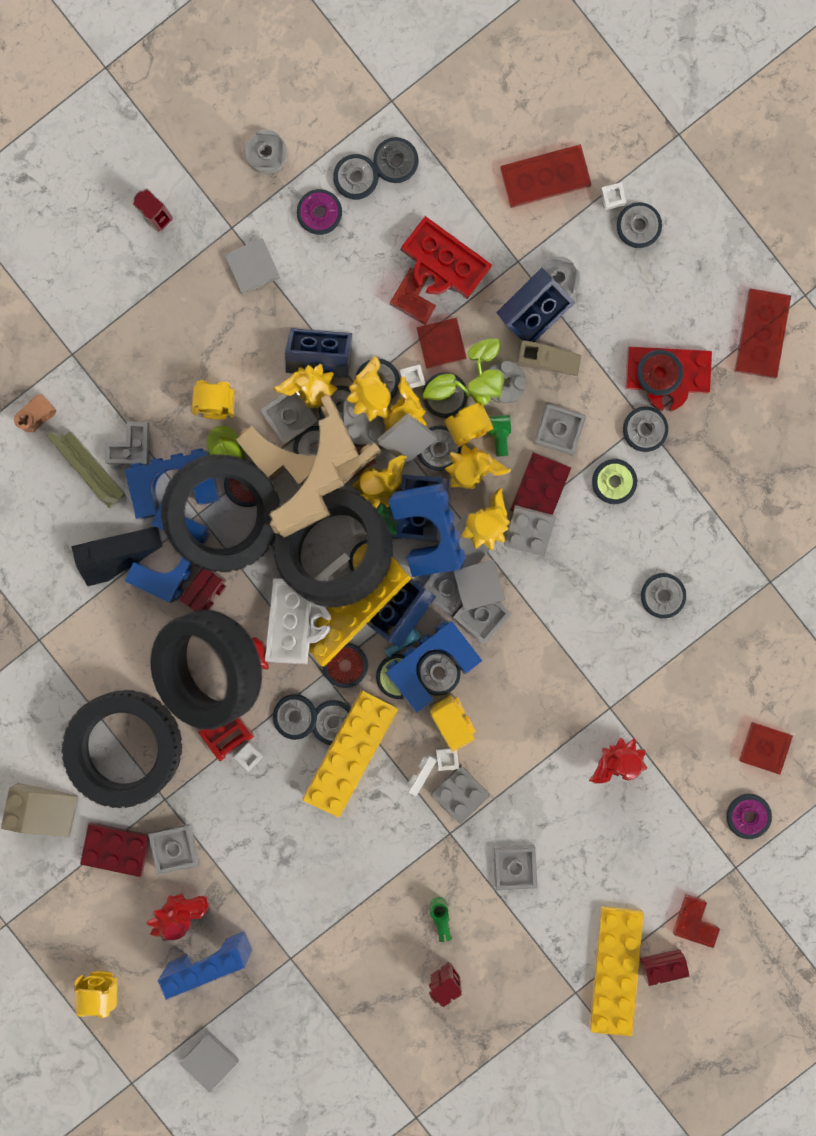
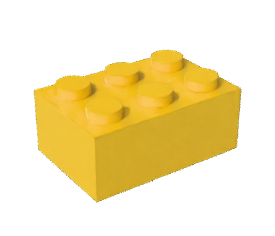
M450 694L430 706L431 716L452 752L475 740L473 734L476 732L474 724L469 715H463L465 711L458 697L454 698Z

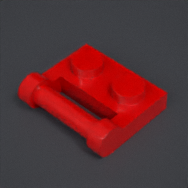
M241 718L217 729H202L198 732L219 761L224 760L228 753L246 740L249 741L254 738V734ZM239 728L242 734L224 747H218L217 744Z

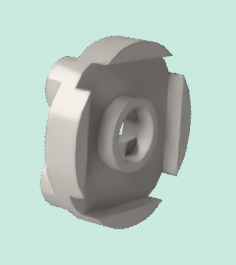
M271 130L256 132V135L251 139L249 138L245 146V155L251 168L261 174L280 172L286 163L288 155L284 140ZM268 147L272 153L268 157H264L261 151H265V148Z
M551 258L541 267L552 278L557 273L561 274L564 282L561 281L559 286L571 296L579 285V271L568 258Z
M510 361L496 363L489 369L499 370L502 372L504 379H510V387L504 386L502 388L501 397L490 396L493 401L508 404L517 401L522 396L527 381L523 370L518 365Z

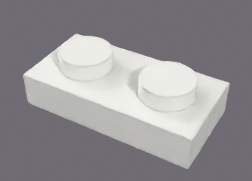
M346 552L343 553L314 579L322 582L331 581L334 578L332 574L336 570L342 572L350 565L347 562L350 560V557Z
M429 753L427 757L423 756L418 765L420 768L417 775L413 774L407 784L410 786V794L417 796L434 767L437 757Z

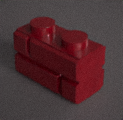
M144 189L135 195L133 205L158 232L162 231L172 221L173 217L168 209L151 191Z
M202 568L180 601L194 611L211 610L215 604L212 600L216 595L220 596L227 587L224 583L227 580L216 572L207 571Z
M680 949L640 958L643 975L648 986L657 985L659 982L665 983L690 977L686 958Z
M446 963L441 967V970L438 969L431 974V983L429 984L431 991L429 995L435 1004L439 1003L444 1008L451 1003V999L455 1000L462 995L460 975L451 963Z

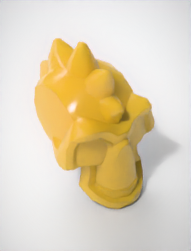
M373 356L363 371L356 375L353 384L349 386L352 393L347 398V401L355 403L354 414L365 412L369 421H372L377 416L388 418V406L390 404V392L386 388L387 385L380 381L376 373L380 368V362L376 356Z
M319 364L314 369L310 366H307L305 370L299 367L298 372H295L278 386H274L273 390L288 396L296 392L299 396L298 398L300 400L303 399L307 403V407L319 408L324 406L321 398L327 395L331 396L337 390V387L330 384L334 375L333 372L323 373L322 364Z
M402 376L398 389L403 397L394 406L390 405L388 418H383L385 425L384 433L408 413L424 426L427 425L422 417L426 411L423 410L420 399L412 391V388L406 381V377Z
M462 445L461 454L450 453L453 464L445 468V471L452 477L450 487H463L465 489L475 488V484L483 480L481 477H485L489 472L494 476H500L511 471L510 468L496 461L489 453L484 452L483 449L479 450L478 447H474L470 450L465 445Z
M400 455L389 462L388 469H383V471L379 468L377 471L376 468H372V470L371 468H366L360 474L359 479L352 484V487L359 491V495L369 500L376 509L380 502L389 507L391 496L395 492L401 491L402 471L407 456Z
M502 488L496 490L490 497L489 508H486L485 511L481 509L475 512L476 514L470 513L467 518L462 537L471 539L475 549L484 543L489 550H493L495 541L505 542L503 532L508 530L506 525L510 521L507 520Z

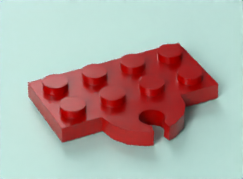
M426 216L400 249V251L416 262L413 278L418 288L422 286L423 278L430 277L433 279L434 283L426 289L425 293L438 295L446 292L451 287L468 299L492 267L490 262Z
M630 346L627 348L625 389L644 390L637 378V367L640 360L651 351L666 350L673 353L680 360L683 367V378L678 388L668 395H663L669 396L672 399V405L669 407L670 412L683 406L689 393H710L712 351ZM661 354L654 355L644 364L643 378L651 388L665 390L676 382L678 368L670 357ZM646 391L647 399L651 406L662 412L664 410L663 396L652 395Z

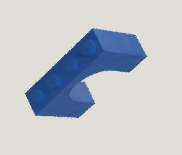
M200 448L192 450L189 455L183 456V453L171 455V459L163 461V458H156L150 460L151 464L135 463L130 465V469H125L136 519L156 516L159 509L156 484L164 473L170 470L182 469L190 461L206 455L209 456L210 453ZM216 477L200 483L194 489L197 505L221 501Z
M442 484L395 492L389 499L394 520L422 516L435 523L441 535L439 544L412 549L409 553L407 562L412 577L459 570L465 561V553L460 548L459 532L455 530L453 524L454 515L449 510L448 494L444 491Z
M160 506L151 525L164 530L161 520L162 506ZM185 516L186 525L192 536L201 544H205L210 535L208 533L209 527ZM182 557L174 570L168 573H161L139 562H133L125 582L162 600L173 603L175 600L178 601L182 595L183 589L181 587L184 581L187 582L191 576L192 570L190 568L192 564Z
M445 621L435 628L437 632L434 635L430 636L427 634L419 640L420 646L416 649L410 647L402 654L404 656L402 660L397 662L395 659L386 666L388 671L384 674L415 713H418L433 701V698L420 683L416 674L417 662L425 652L429 650L445 652L463 674H467L483 661L452 621L448 624Z
M245 931L226 938L218 951L198 962L191 964L188 954L168 962L158 979L165 1000L245 968L252 952Z

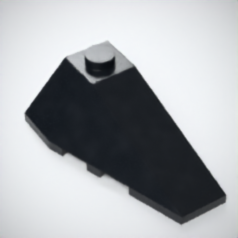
M152 527L74 545L71 548L76 567L86 585L93 586L112 580L118 574L129 569L133 562H139L162 548L163 543L159 528Z

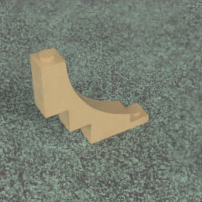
M329 395L321 398L324 404L321 409L326 418L319 421L320 443L313 469L300 490L282 507L270 513L273 520L270 524L274 532L281 534L283 537L330 515L322 496L344 485L336 467L358 456L340 414Z
M247 427L240 432V437L236 439L237 442L270 480H273L287 469L299 485H304L313 469L317 456L300 455L283 450L269 442L254 427ZM375 443L372 445L367 444L361 449L359 456L336 467L344 484L382 453Z

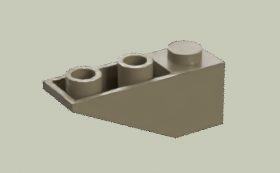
M522 340L519 346L516 365L578 376L581 355L549 345Z

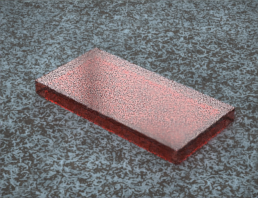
M581 144L500 166L510 208L588 188L592 185Z
M751 288L748 290L734 372L777 378L791 295Z

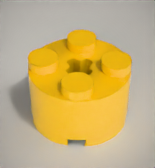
M196 381L192 394L191 413L198 416V413H201L203 418L215 420L227 419V415H230V418L234 417L235 390L230 388V383L217 382V384H209L207 381Z
M482 402L459 411L455 418L452 415L444 420L458 448L469 443L474 438L476 440L486 435L487 432L494 429Z
M107 971L90 972V976L85 978L84 974L79 976L74 982L76 1015L79 1017H108L110 1011L115 1009L118 1004V978H113V973Z

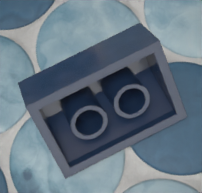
M541 267L496 314L521 340L535 342L575 302Z
M291 328L285 350L286 373L294 374L298 372L299 367L305 370L307 366H310L314 369L319 364H322L323 373L333 372V377L348 378L352 333Z
M403 475L401 491L442 484L444 491L448 494L449 480L441 477ZM422 516L398 519L396 537L441 541L439 529L430 519Z

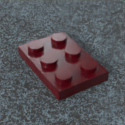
M533 452L509 511L513 512L516 505L553 515L571 467Z
M90 822L87 827L80 865L141 877L150 841L149 835Z

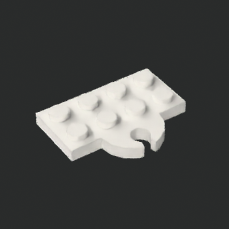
M273 579L265 661L308 664L309 643L322 640L331 628L325 625L317 628L315 622L319 617L331 620V615L326 607L311 603L297 594L284 582V579Z

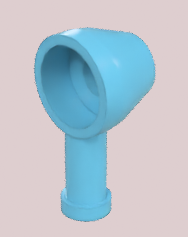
M413 628L401 647L396 645L386 647L384 649L388 657H391L396 652L417 643L422 639V636Z

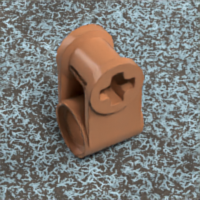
M39 394L15 415L14 423L19 429L31 433L51 419L57 410L43 394Z

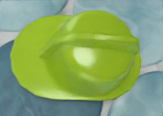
M222 425L210 431L207 437V447L210 455H231L246 460L245 451L236 440L239 436L235 430Z

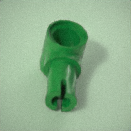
M510 415L490 416L489 418L494 429L489 431V433L492 435V438H495L496 457L508 456L507 437L511 433Z
M436 897L430 903V915L433 923L436 924L439 942H445L444 935L446 936V941H450L452 936L448 924L450 921L448 903L444 898ZM436 906H442L445 908L444 911L441 913H437L434 911V908Z

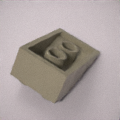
M17 783L9 788L1 829L25 834L69 837L78 796Z

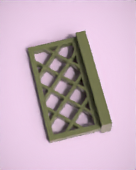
M51 431L46 435L108 508L113 507L126 495L73 432L70 431L63 436Z

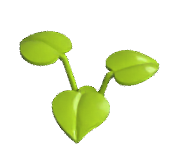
M498 338L481 340L469 349L468 358L471 361L477 360L479 376L469 383L468 389L459 381H455L456 378L453 374H443L434 378L426 386L423 399H445L454 393L456 386L460 387L468 397L472 396L475 404L482 402L483 406L489 403L490 396L501 397L502 372L499 370H488L482 373L481 369L482 361H490L498 354L500 340Z

